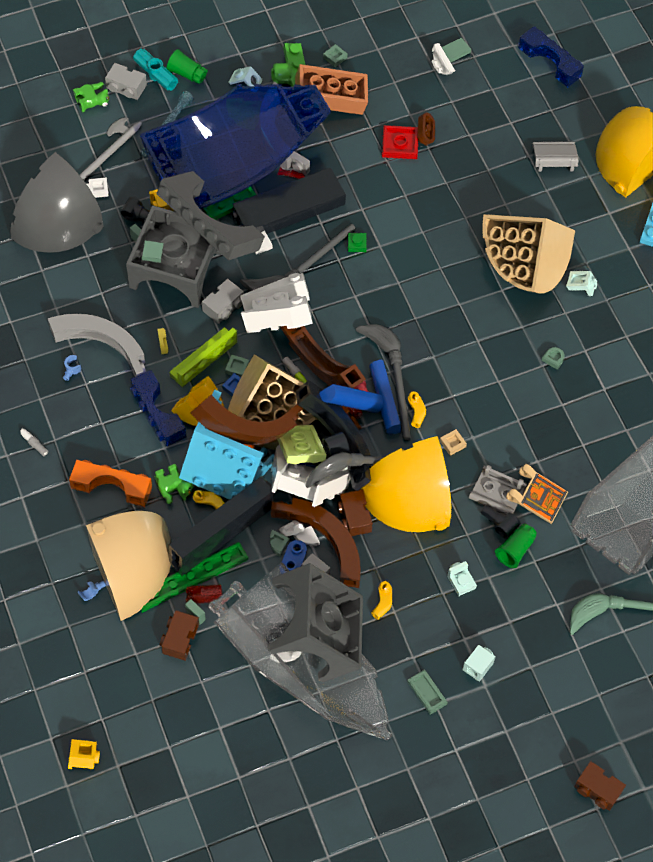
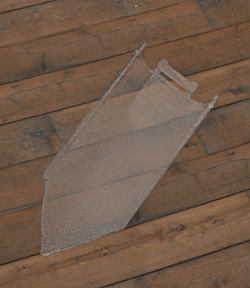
M283 563L276 566L248 591L240 582L234 581L223 595L209 603V609L219 616L214 621L216 626L256 671L328 721L384 740L392 737V733L387 729V722L389 720L382 692L377 689L375 681L378 677L376 669L363 654L361 669L322 682L318 680V672L327 665V661L315 654L302 652L295 660L284 662L278 654L269 652V643L278 639L288 628L296 606L295 595L291 588H276L272 585L274 577L289 572V569ZM238 594L240 598L226 610L222 605L232 596Z

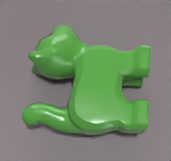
M103 82L85 84L80 88L73 89L77 104H80L79 107L82 112L96 105L107 106L109 102L108 90L105 89L98 94L94 91L103 88Z
M176 464L168 466L169 475L164 476L163 469L155 472V481L158 484L160 493L167 500V504L173 502L170 493L175 490L186 501V497L190 495L193 489V484L179 478L180 473Z

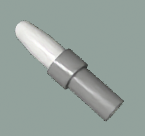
M21 429V435L28 441L30 446L35 448L42 456L48 454V450L35 436L27 430Z

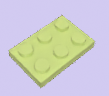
M297 425L277 439L287 463H318L326 460L325 450L314 425Z

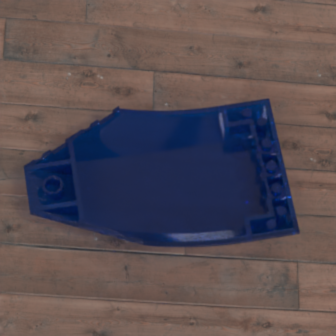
M236 84V87L207 106L183 118L141 133L140 137L148 160L160 182L164 178L194 171L205 181L200 195L194 198L196 205L199 209H202L247 189L278 168L330 115L331 110L316 85L282 87V84H254V86Z

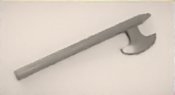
M121 118L115 121L109 127L107 135L111 136L114 133H120L122 136L80 174L81 178L85 180L138 131L142 122H138L128 128L124 124L129 118Z

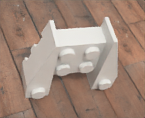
M303 273L291 274L289 277L240 295L244 311L241 314L247 333L260 332L261 329L271 327V330H278L279 326H287L288 329L313 324L308 300H310Z
M278 445L271 466L272 492L275 493L277 489L313 501L312 506L315 507L322 504L324 499L331 500L335 494L340 495L346 491L351 480L349 468L346 467L306 488V481L315 468L287 463L281 447Z

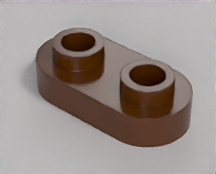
M427 112L418 118V140L426 146L435 140V120Z

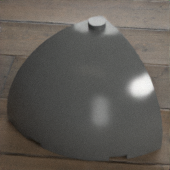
M54 152L39 167L41 171L36 178L33 179L31 177L25 186L13 212L15 220L11 223V239L25 248L38 252H61L75 248L99 233L104 227L101 210L93 193L75 169L59 154Z

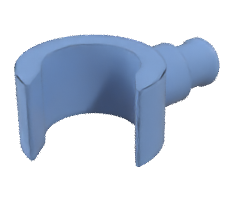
M70 355L64 361L66 371L63 379L66 381L69 380L72 374H77L81 371V365L69 366L70 363L77 361V355Z
M92 581L87 582L90 587L83 592L78 591V594L84 601H88L95 597L101 588L106 586L105 582L101 581L95 584Z

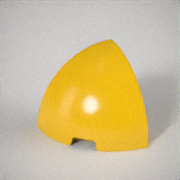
M208 376L191 388V392L175 404L171 411L179 419L197 426L198 421L190 412L213 394L214 389L217 390L211 378Z

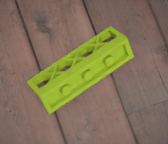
M224 327L169 372L170 376L181 387H184L237 343V331L234 328L228 331Z

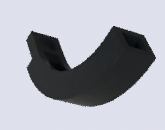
M308 380L296 390L297 405L317 418L331 435L343 432L347 439L350 453H361L363 456H371L361 433L342 407L322 401L319 393L323 389ZM373 464L348 466L353 489L359 491L371 481L369 469Z

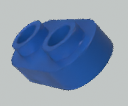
M294 540L288 544L281 563L282 574L302 566L307 555V547L304 542ZM299 547L300 550L295 551L294 548ZM289 564L294 565L293 568H288L287 566Z

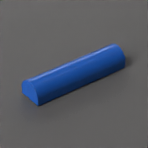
M382 359L374 361L369 365L376 394L382 395L383 398L381 414L386 433H401V425L384 362Z
M332 384L319 393L323 402L373 413L379 412L383 407V398L380 394Z

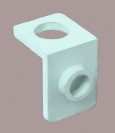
M250 66L235 70L229 80V84L244 81L253 92H257L262 78ZM251 76L256 78L255 85L251 83Z

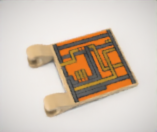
M525 464L520 469L519 474L531 480L523 495L516 489H511L507 493L506 498L511 502L518 503L552 524L568 491L535 472L530 465Z

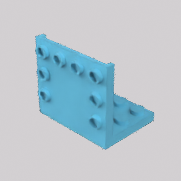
M214 389L212 396L222 404V401L219 400L222 392ZM198 422L179 478L197 487L211 491L216 495L231 499L252 484L263 453L212 432Z

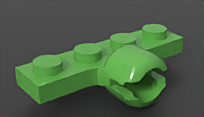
M284 43L283 50L286 63L273 64L271 77L273 83L289 84L291 86L295 103V75L299 65H305L301 43Z

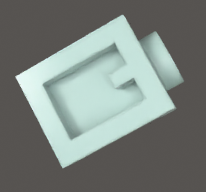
M570 271L566 287L568 290H586L588 296H593L594 289L597 288V280L591 271Z
M466 561L463 563L457 562L450 567L447 577L458 597L476 589L477 585L468 571V563Z

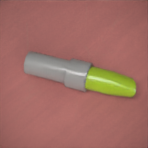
M285 357L282 362L290 370L292 376L306 383L307 380L302 375L300 369L293 364L289 357Z

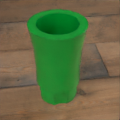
M179 49L175 50L171 55L166 68L170 72L176 73L197 84L204 81L208 72L201 64L186 56Z
M522 524L495 550V555L499 561L509 568H517L522 557L533 544L537 534L536 530L528 524Z

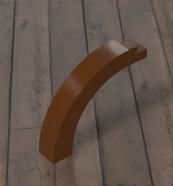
M280 326L290 341L289 345L316 376L329 386L336 384L354 388L366 380L356 364L352 366L343 365L329 356L316 343L304 326L288 329L287 326Z
M211 394L190 413L198 422L212 432L241 444L260 445L273 442L297 425L295 421L299 418L297 414L303 408L296 404L278 419L257 422L244 419L230 412Z
M293 498L292 505L283 501L272 502L271 517L296 520L312 526V528L325 536L333 546L339 559L340 582L348 587L359 588L361 573L359 553L351 534L338 518L321 506L314 507L312 502L303 499Z

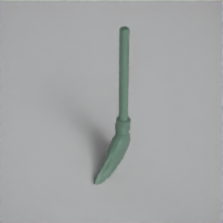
M602 593L590 594L582 598L572 609L570 635H573L586 622L602 614L608 608L623 609V607L653 611V603L628 600L614 595L607 596Z

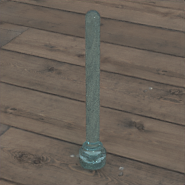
M187 91L181 93L177 106L141 150L140 154L142 156H146L182 109L192 104L194 101L192 94Z

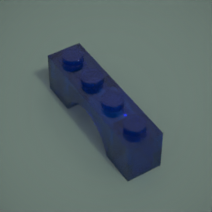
M535 26L520 36L518 48L530 58L543 56L551 59L557 66L555 78L567 88L582 77L584 65Z
M152 370L132 378L130 391L134 398H138L141 411L147 413V420L150 426H154L157 430L155 433L160 442L163 441L167 447L186 438V428L178 414L161 412L154 405L161 391L160 384Z

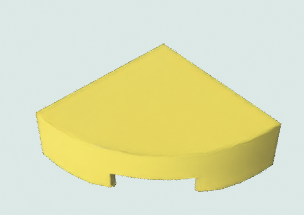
M164 328L158 329L161 354H167L166 332Z

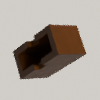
M363 489L340 494V501L337 502L338 511L343 513L344 517L342 524L351 536L372 532L373 523L369 510H366L365 507L367 502Z
M175 610L173 617L170 616L168 619V631L166 635H162L160 640L162 653L186 661L191 645H189L190 638H195L199 627V618Z
M590 761L574 787L582 796L593 799L598 807L610 811L624 791L626 784L614 776L608 778L603 774L605 770Z

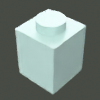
M478 645L465 661L463 671L480 682L494 663L495 656L493 652L486 647Z

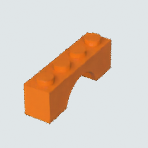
M76 460L69 479L71 489L90 493L99 485L114 484L124 491L127 503L146 507L152 489L151 478L147 475L132 474L124 469H112L108 465H96L88 460Z

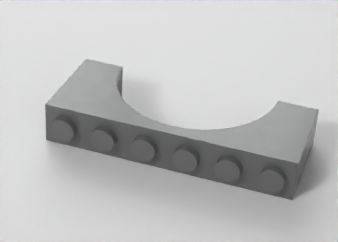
M194 171L161 180L156 194L226 259L231 260L260 250L265 236L253 225L240 227L224 224L209 217L199 209L194 198L200 195L205 181Z

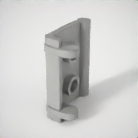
M532 142V149L534 150L536 160L535 167H538V172H542L543 167H569V171H574V167H578V154L575 142Z
M490 465L484 466L469 495V499L483 505L488 504L496 511L505 515L507 513L513 514L518 503L509 501L506 495L511 489H516L523 495L527 484L523 483L524 480L522 479L516 480L491 469L492 466Z

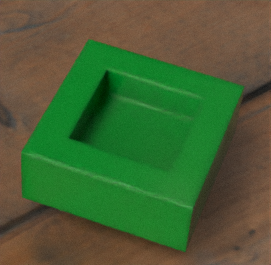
M348 233V252H366V233Z

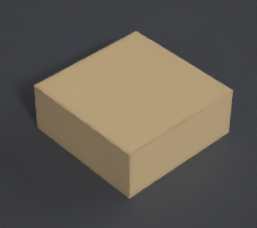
M457 429L440 437L441 444L450 456L466 448L467 443Z

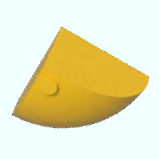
M628 107L616 114L604 128L596 148V162L600 173L615 191L625 198L653 176V112L645 107Z
M438 436L415 442L413 447L407 450L401 448L387 455L369 469L371 481L360 490L363 489L367 502L366 508L379 521L392 528L407 532L440 531L449 527L451 496L447 470Z

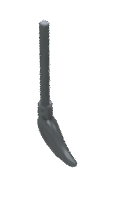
M353 224L348 225L299 267L293 268L284 276L275 275L263 279H241L240 282L248 290L253 291L289 277L291 274H301L348 236V233L353 232L355 226Z
M370 324L359 326L355 329L357 332L370 338L383 351L389 353L390 364L394 369L403 439L410 440L411 435L401 372L400 340L393 331L382 325Z
M346 452L334 454L320 463L311 472L306 481V488L348 466L376 464L384 457L363 456L361 453L349 454Z

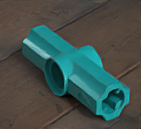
M140 48L136 51L133 60L148 73L151 80L157 81L166 90L171 91L176 87L178 79L163 66L162 60L154 58L145 49Z

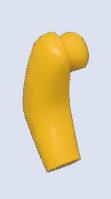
M413 391L408 396V402L414 411L411 425L415 428H420L426 416V407L419 394Z
M196 490L193 494V500L198 504L211 505L215 509L225 504L220 495H216L213 492Z
M387 581L380 583L378 587L380 601L371 612L372 616L377 620L392 607V587Z

